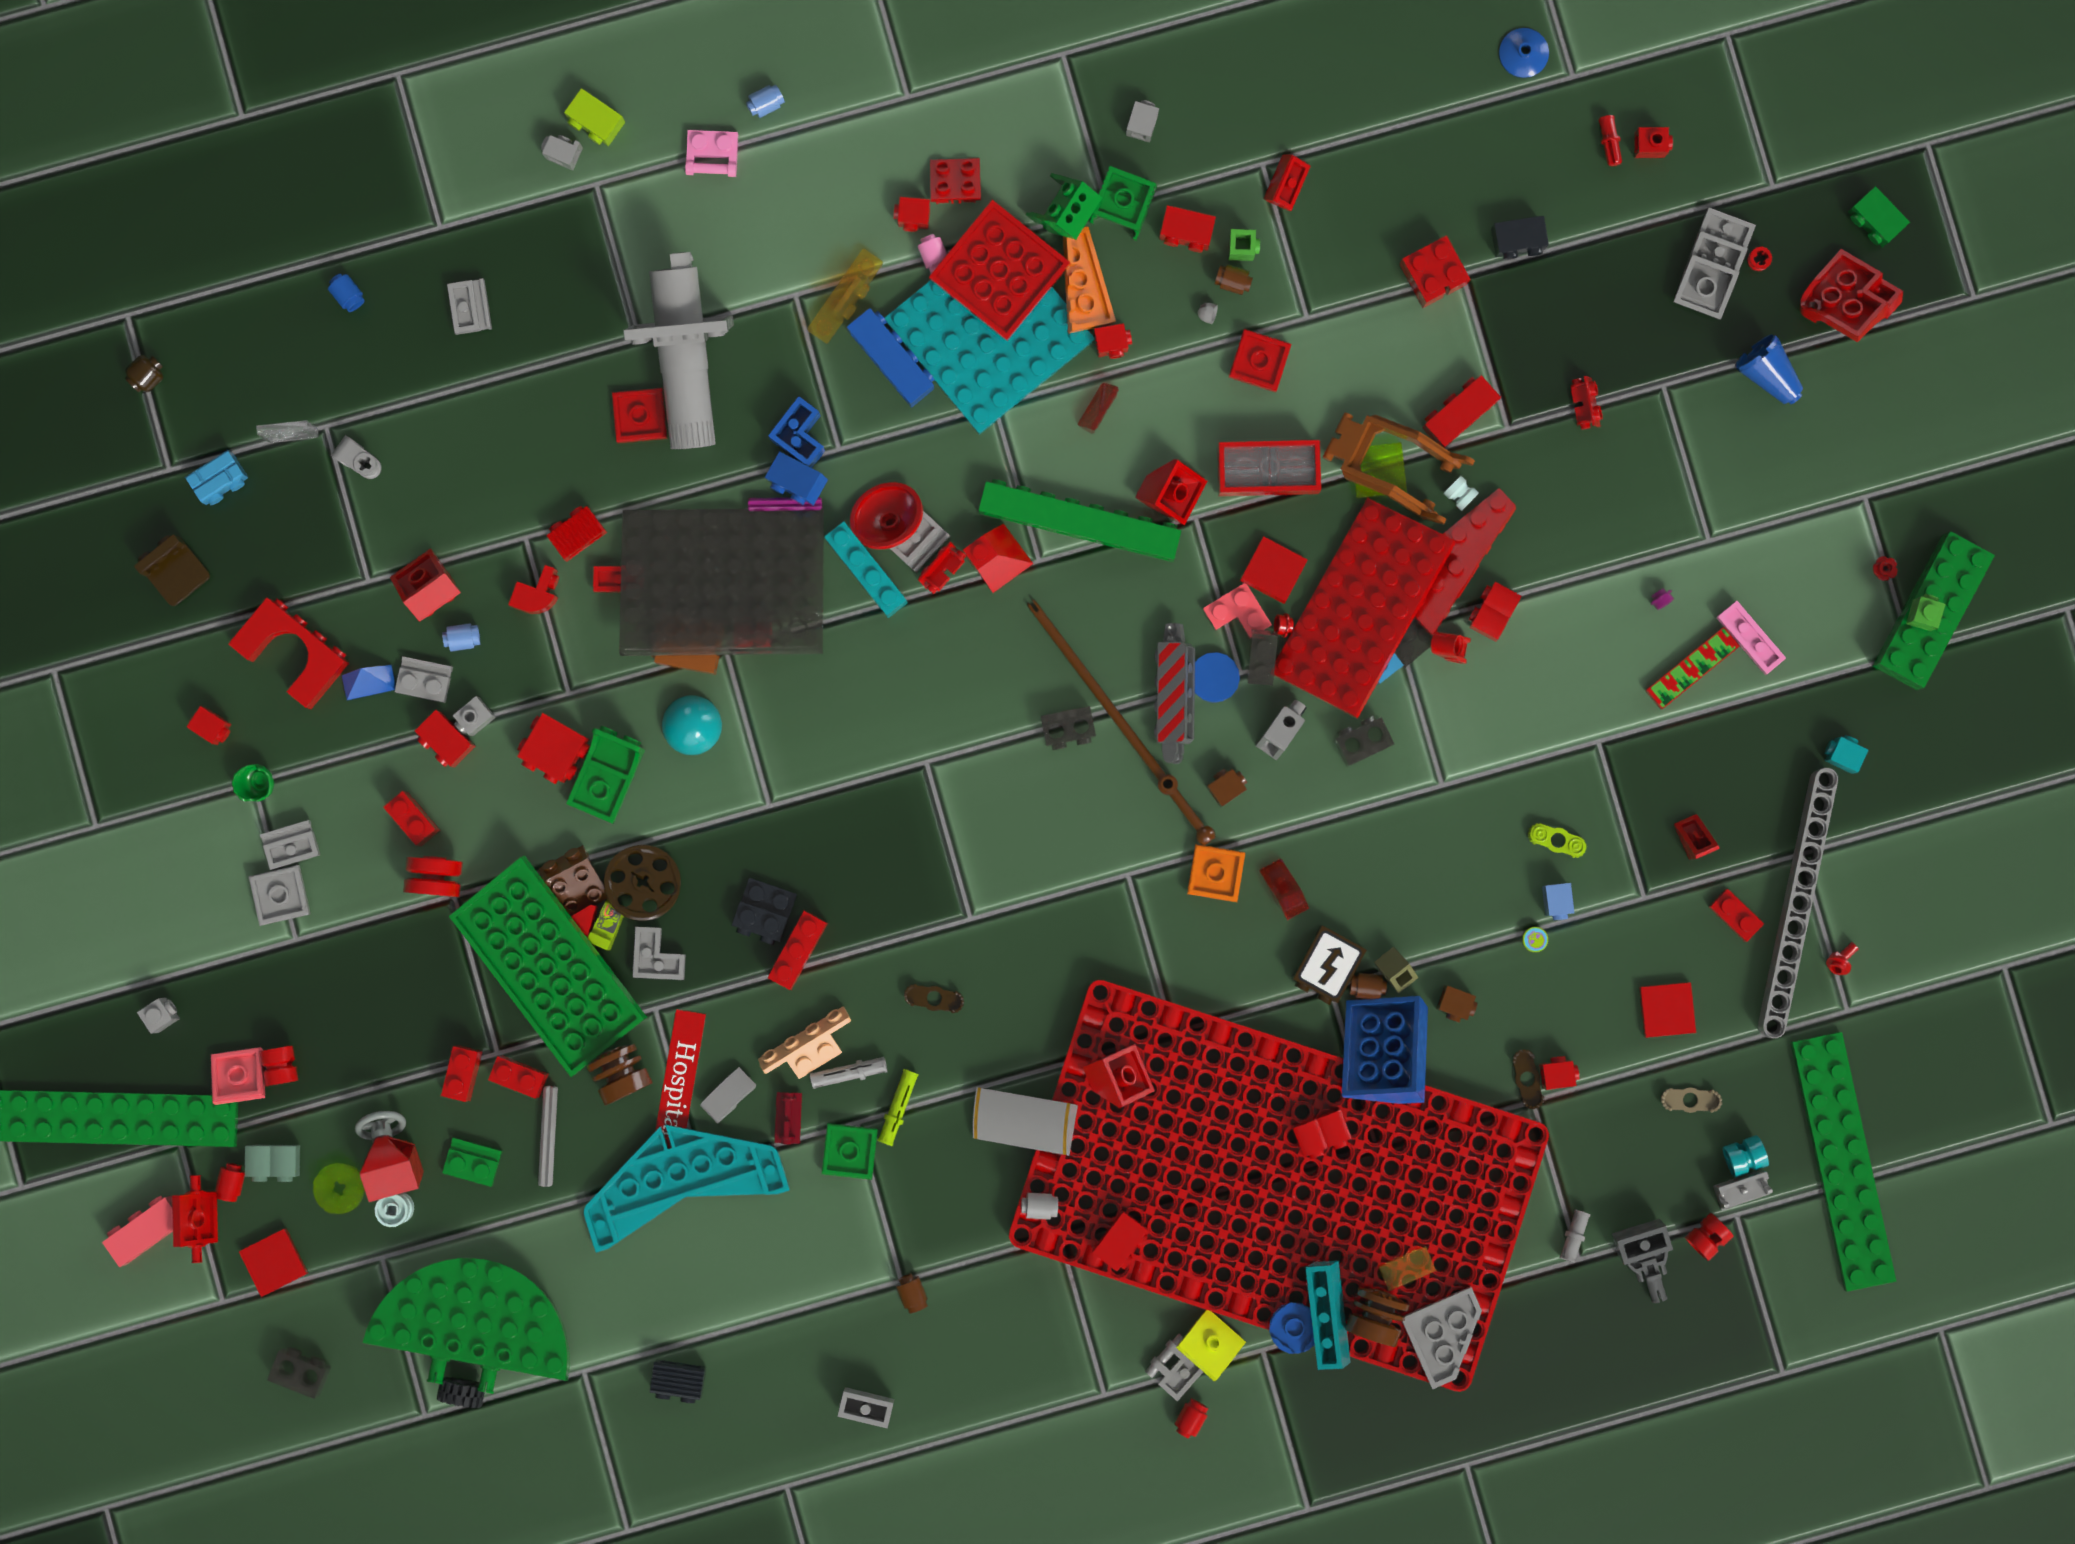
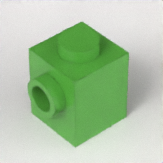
M1231 229L1229 234L1228 260L1253 261L1255 254L1260 253V239H1256V230Z
M1928 594L1913 599L1906 624L1928 631L1938 629L1945 604L1938 602V597Z

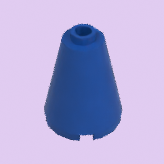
M1770 334L1762 338L1751 347L1753 350L1748 356L1744 353L1736 362L1735 367L1740 373L1781 403L1786 404L1789 402L1793 404L1801 398L1803 386L1776 335Z

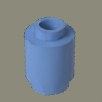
M775 84L771 87L768 85L748 95L750 101L746 102V105L752 116L757 114L761 118L781 108L780 105L785 103Z
M469 623L448 626L447 632H442L444 647H449L450 652L472 649L476 645H481L478 625L472 626Z

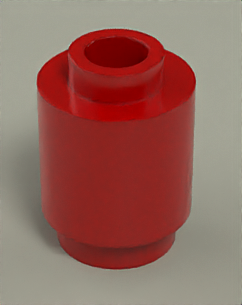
M226 1163V1167H220L215 1189L217 1199L236 1202L237 1197L241 1196L245 1178V1171L241 1170V1165Z
M1191 1398L1189 1403H1185L1174 1423L1178 1427L1176 1432L1188 1439L1191 1435L1196 1437L1208 1416L1206 1413L1209 1408Z

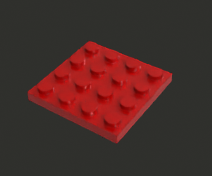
M992 200L932 272L929 279L1004 340L1008 341L1069 267L1070 262Z

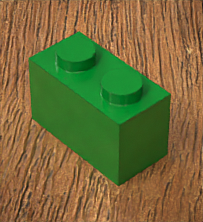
M1876 186L1848 211L1852 222L1858 227H1863L1868 233V238L1875 245H1880L1882 248L1910 223Z

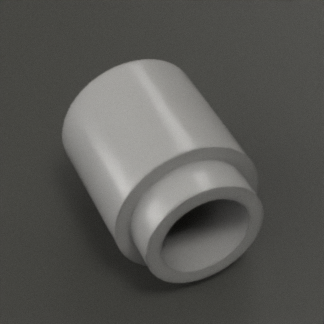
M1027 1193L1026 1198L1022 1197L1021 1213H1025L1026 1218L1050 1220L1051 1217H1057L1058 1197L1045 1193Z

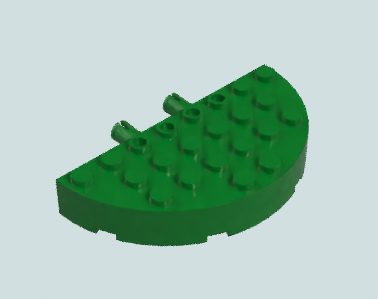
M457 1258L444 1260L426 1266L409 1275L398 1283L379 1304L369 1322L363 1339L365 1344L429 1355L432 1361L426 1382H435L443 1385L446 1364L450 1360L480 1365L482 1373L477 1391L494 1393L496 1375L500 1369L568 1381L570 1351L566 1330L552 1301L534 1282L523 1274L500 1263L484 1259Z

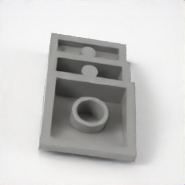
M1708 208L1673 302L1721 320L1740 273L1739 270L1756 225Z

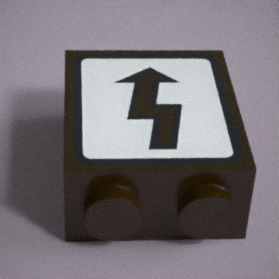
M1321 925L1300 967L1291 978L1296 981L1294 986L1308 993L1309 989L1318 993L1317 999L1328 1005L1332 1001L1338 1003L1367 950Z

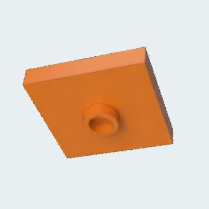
M1195 844L1187 894L1237 902L1245 852Z

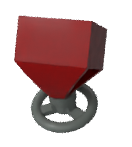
M374 1112L362 1117L355 1125V1132L359 1137L372 1140L373 1142L360 1172L369 1202L419 1189L424 1173L415 1144L393 1138V1136L403 1131L406 1126L405 1117L397 1112ZM398 1121V1125L391 1129L390 1124Z

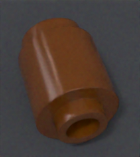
M1228 264L1227 266L1220 265L1215 285H1219L1220 289L1243 295L1244 291L1249 292L1253 277L1249 276L1250 271Z
M1357 973L1350 980L1349 995H1355V998L1379 999L1381 995H1386L1387 981L1383 980L1382 975Z
M910 1273L898 1279L899 1283L895 1286L904 1309H907L909 1314L918 1312L928 1306L926 1302L928 1298L919 1276H913Z

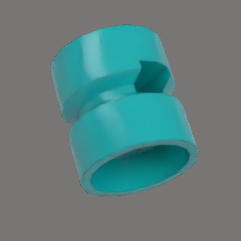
M1758 1135L1743 1139L1741 1145L1735 1142L1722 1148L1726 1164L1734 1178L1749 1173L1750 1168L1756 1171L1769 1166L1766 1150Z

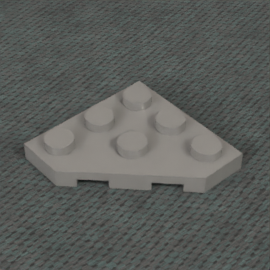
M1471 1286L1404 1315L1406 1318L1402 1323L1432 1389L1457 1378L1464 1354L1467 1352L1473 1336L1472 1333L1482 1312Z

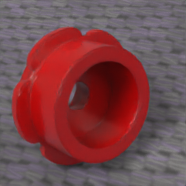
M1881 556L1873 565V573L1878 579L1888 581L1889 578H1894L1897 575V563L1891 557ZM1884 566H1887V571L1883 569Z
M1288 613L1283 615L1277 614L1274 620V633L1285 638L1288 633H1292L1294 621Z

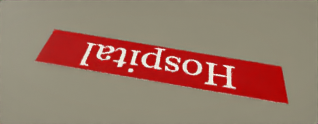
M676 1009L655 1130L656 1132L662 1126L668 1149L672 1148L665 1125L687 1128L706 1014Z

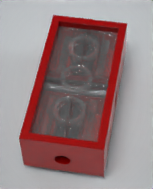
M1320 440L1218 443V496L1319 494L1321 491Z

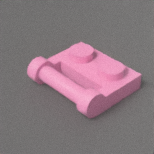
M688 130L686 175L709 173L728 174V177H736L738 132ZM695 157L729 159V163H695Z

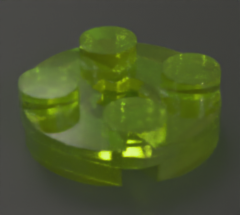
M334 1163L326 1166L319 1172L313 1182V1193L316 1202L321 1208L331 1214H344L354 1210L361 1203L365 1193L360 1171L346 1163ZM337 1181L339 1184L346 1185L342 1196L333 1191Z

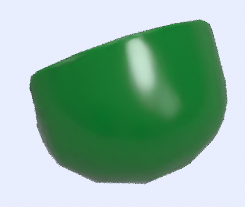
M250 764L241 767L234 773L232 779L234 793L244 802H260L265 800L272 794L275 784L272 772L260 764Z

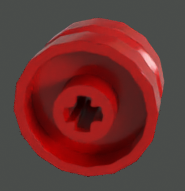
M423 856V858L406 857L405 870L410 873H420L421 878L408 877L404 879L403 892L460 897L461 884L456 881H445V876L458 877L462 875L463 862L433 856Z

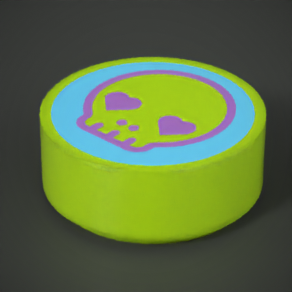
M1528 928L1522 935V944L1530 952H1540L1548 944V935L1542 928Z

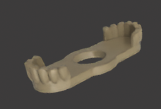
M1691 1087L1683 1090L1669 1088V1090L1667 1089L1662 1093L1661 1103L1669 1111L1683 1110L1689 1113L1710 1111L1713 1113L1721 1108L1722 1098L1714 1090H1697ZM1687 1093H1693L1697 1097L1696 1105L1690 1108L1683 1103V1097Z

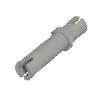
M883 1056L864 1062L857 1060L855 1064L815 1073L812 1072L810 1073V1079L813 1089L858 1078L865 1080L866 1076L887 1073L888 1070Z

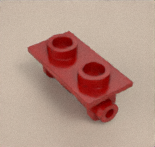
M1584 376L1585 382H1582V378L1572 380L1573 385L1570 386L1573 402H1583L1584 405L1575 408L1577 425H1580L1581 430L1591 428L1590 423L1593 426L1601 427L1600 420L1603 419L1601 407L1596 403L1595 396L1598 395L1596 381H1592V378Z
M949 542L947 546L940 549L936 559L923 569L918 581L931 593L940 592L950 580L944 572L948 570L954 575L964 564L966 555Z

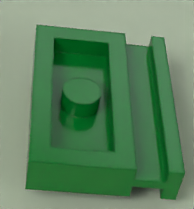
M453 1137L442 1173L492 1187L503 1151Z

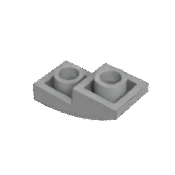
M738 1067L700 1106L718 1124L736 1108L742 1099L756 1088V1084Z

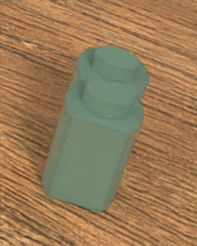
M300 1145L245 1146V1177H252L253 1182H265L267 1177H277V1182H291L293 1177L300 1176Z

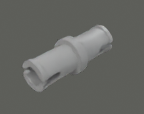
M1574 1210L1569 1231L1565 1232L1567 1237L1559 1258L1573 1263L1576 1262L1581 1241L1584 1242L1585 1240L1583 1235L1591 1214Z

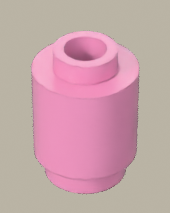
M934 234L920 239L921 244L917 246L925 267L930 270L931 274L947 255L941 237L935 238Z

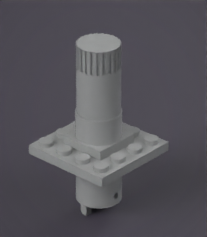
M691 252L670 254L671 269L649 271L655 323L632 325L624 330L625 340H631L632 345L644 344L653 339L654 347L658 346L670 449L706 447L716 444L707 371L706 341L708 337L724 336L734 326L733 315L703 318L697 267H692L694 258Z

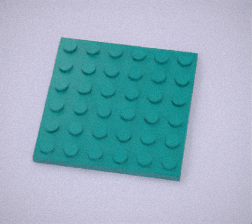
M931 280L885 317L888 326L900 336L903 344L915 354L919 360L918 362L924 369L926 368L937 385L979 435L1095 341V338L1088 330L1068 334L1067 304L1053 287H1051L1008 341L1004 340Z

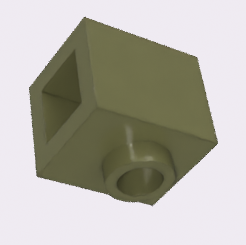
M1394 947L1374 962L1383 977L1398 993L1419 978L1407 960Z

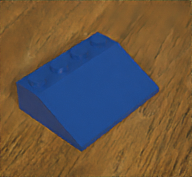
M1420 996L1346 1001L1342 1079L1343 1098L1397 1104L1424 1103L1428 1006Z

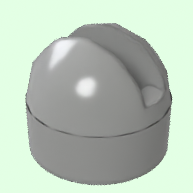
M1213 303L1202 304L1197 312L1200 320L1213 324L1218 305Z

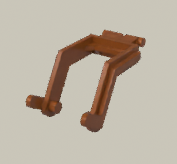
M1344 412L1335 430V433L1341 437L1339 440L1331 438L1322 458L1330 462L1333 457L1344 461L1341 470L1346 480L1387 495L1424 520L1445 524L1446 518L1438 515L1433 510L1436 505L1434 502L1424 499L1423 503H1421L1397 486L1363 473L1360 467L1375 435L1383 431L1410 441L1442 462L1440 469L1447 473H1451L1453 468L1460 469L1462 464L1473 466L1475 460L1465 455L1451 453L1420 431L1381 416L1367 415L1363 424L1351 421L1353 418L1351 414Z

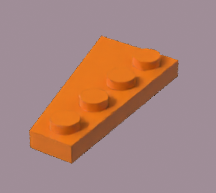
M1084 227L1076 240L1063 236L1064 258L1070 262L1069 267L1065 270L1068 334L1114 324L1116 319L1089 227Z

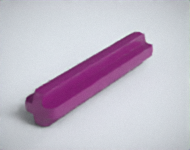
M790 497L749 498L748 510L749 512L821 511L822 499L818 497L813 506L807 502L801 505Z

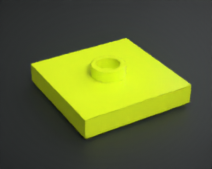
M1205 1310L1176 1348L1213 1381H1216L1246 1341L1212 1311Z

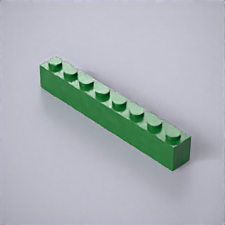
M992 479V483H985L979 514L1174 562L1182 531L1178 530L1175 524L1163 522L1162 525L1152 523L1153 519L1144 516H1138V519L1128 517L1129 513L1120 510H1114L1113 513L1106 512L1103 506L1090 504L1089 507L1079 505V500L1065 498V501L1055 499L1056 495L1041 491L1040 495L1030 493L1031 489L1017 485L1016 489L1006 487V482Z

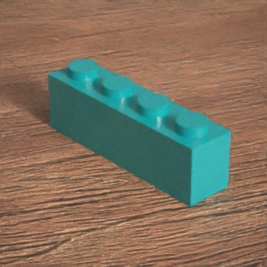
M842 522L824 537L887 618H890L908 603L845 522Z
M1339 1261L1314 1262L1306 1267L1317 1368L1318 1370L1343 1369L1351 1361L1348 1336L1345 1330L1346 1319Z

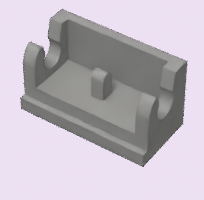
M1759 1170L1714 1185L1713 1188L1721 1210L1773 1193L1772 1188L1767 1183L1769 1179L1767 1172Z

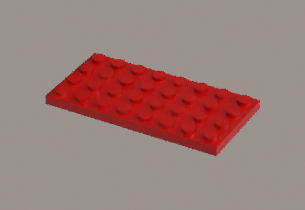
M1367 498L1270 673L1358 718L1455 546V540Z

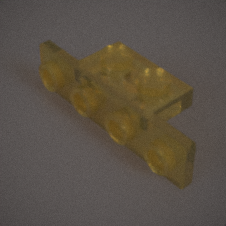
M862 249L809 325L808 332L828 344L845 319L848 320L856 309L855 304L859 298L863 299L870 289L869 284L882 267L883 261L866 249Z

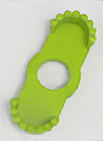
M1536 823L1527 832L1528 839L1532 844L1545 846L1552 852H1562L1571 855L1572 858H1579L1585 853V840L1582 837L1569 834L1563 828H1552L1542 823ZM1555 833H1561L1565 837V844L1560 848L1554 847L1551 843V837Z

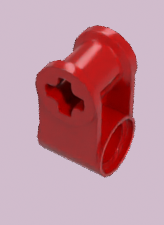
M1436 632L1431 640V651L1446 661L1466 664L1465 654L1467 644L1471 642V638L1457 634Z

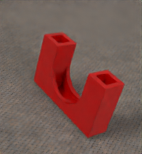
M266 598L228 645L247 660L254 662L266 646L277 636L283 634L299 636L307 647L308 662L302 674L287 690V693L305 708L312 709L349 665V662L344 659L346 654L337 646L329 647L325 643L327 638L317 630L312 633L305 627L308 623L299 615L295 614L294 617L286 611L289 607L281 600L276 598L273 601L270 598Z

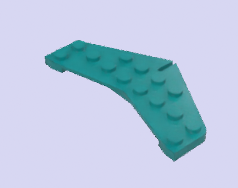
M666 1124L665 1126L672 1148L668 1149L662 1126H660L585 1206L584 1217L595 1252L609 1249L685 1197L770 1195L789 1191L790 1186L778 1150L772 1145Z

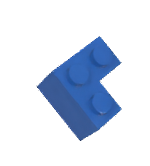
M798 397L768 437L770 441L795 460L810 468H813L825 452L824 446L807 434L821 415L817 409L801 397Z

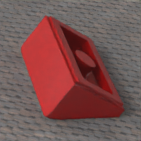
M1292 154L1282 155L1264 200L1292 211L1310 165Z

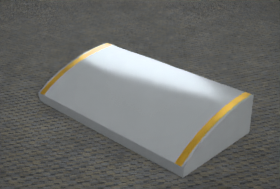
M977 1087L973 1112V1138L1069 1156L1078 1105Z

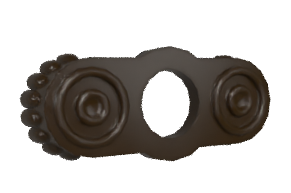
M914 984L907 987L904 994L905 1001L910 1006L926 1007L931 1011L944 1010L958 1013L962 1009L961 1007L964 1006V998L961 993L943 990L938 986L924 987ZM932 991H937L942 996V1001L937 1006H932L927 1001V996Z
M1522 1049L1515 1053L1512 1060L1516 1073L1515 1083L1520 1090L1522 1103L1529 1109H1538L1544 1103L1543 1099L1545 1097L1541 1093L1540 1075L1534 1063L1535 1055L1529 1050ZM1524 1072H1531L1534 1075L1535 1081L1531 1086H1524L1521 1083L1520 1077Z

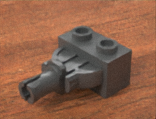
M1659 1218L1612 1233L1618 1257L1624 1265H1627L1636 1273L1639 1282H1643L1644 1279L1646 1280L1652 1303H1659V1298L1662 1302L1667 1300L1668 1297L1664 1290L1659 1267L1663 1275L1667 1274L1665 1263L1668 1258V1251L1673 1250L1667 1227Z

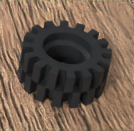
M444 1377L443 1385L439 1384L436 1399L442 1403L454 1404V1406L480 1408L483 1404L485 1392L477 1391L479 1382L463 1380L462 1378Z

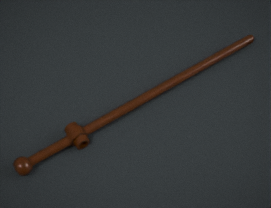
M1032 599L1031 601L1039 611L1035 612L1029 602L1027 603L1028 608L1157 778L1159 791L1172 798L1197 831V841L1202 845L1208 844L1216 837L1214 829L1202 823L1178 791L1176 778L1169 774L1166 775L1039 604ZM1170 781L1173 786L1170 789H1166L1163 783Z

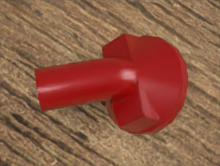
M1851 942L1840 953L1838 951L1832 953L1827 959V967L1836 975H1847L1851 971V964L1848 962V959L1859 948Z

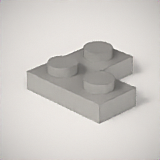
M635 927L633 978L684 980L686 955L661 953L662 928Z

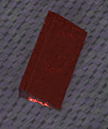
M1102 383L1079 420L1078 426L1091 434L1095 433L1118 395V387Z

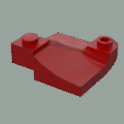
M1840 249L1804 292L1800 301V312L1812 322L1822 321L1854 341L1859 342L1872 327L1882 319H1888L1902 303L1903 291L1882 279V272Z

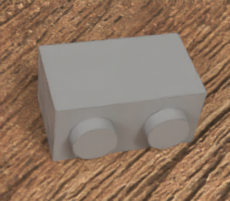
M845 1387L838 1417L888 1428L895 1399Z

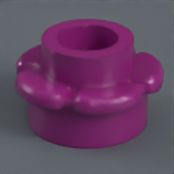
M1664 588L1651 596L1653 601L1650 604L1654 605L1657 611L1674 600L1671 595L1672 590L1667 592Z

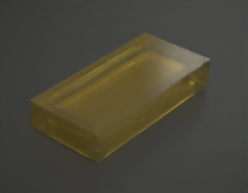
M1425 1246L1378 1266L1389 1291L1436 1271Z

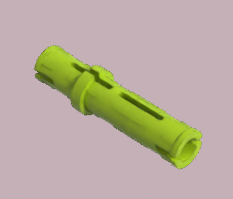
M903 1069L889 1112L884 1115L886 1120L877 1141L893 1146L900 1125H903L904 1120L902 1118L919 1074Z

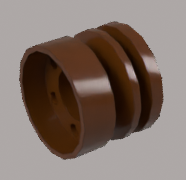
M635 1044L617 1047L598 1056L595 1061L586 1066L589 1072L599 1068L602 1072L592 1078L593 1082L603 1079L607 1082L606 1085L598 1090L605 1106L653 1083L646 1068L638 1070L633 1068V1065L642 1059L640 1055L629 1060L628 1054L637 1050Z
M1358 1287L1356 1294L1366 1298V1302L1354 1300L1353 1304L1363 1309L1362 1314L1350 1313L1345 1330L1365 1339L1396 1347L1401 1330L1391 1325L1392 1320L1405 1321L1406 1317L1395 1311L1396 1309L1408 1311L1410 1305L1388 1292L1375 1288L1365 1289Z

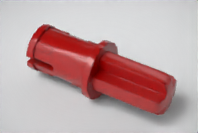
M1606 115L1598 119L1602 134L1600 142L1604 145L1606 160L1609 166H1617L1622 163L1619 147L1621 138L1617 136L1614 115Z

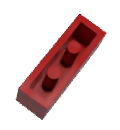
M1482 375L1476 380L1474 377H1471L1461 386L1464 391L1458 396L1453 393L1443 402L1445 407L1440 412L1433 410L1424 419L1427 423L1422 429L1433 441L1442 447H1447L1501 399V396Z
M804 911L770 972L768 979L792 990L828 923Z

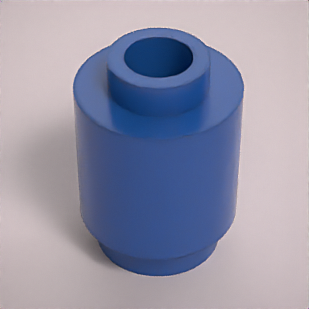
M338 274L329 281L330 286L328 290L343 309L352 312L364 303L363 293L348 274L343 276Z

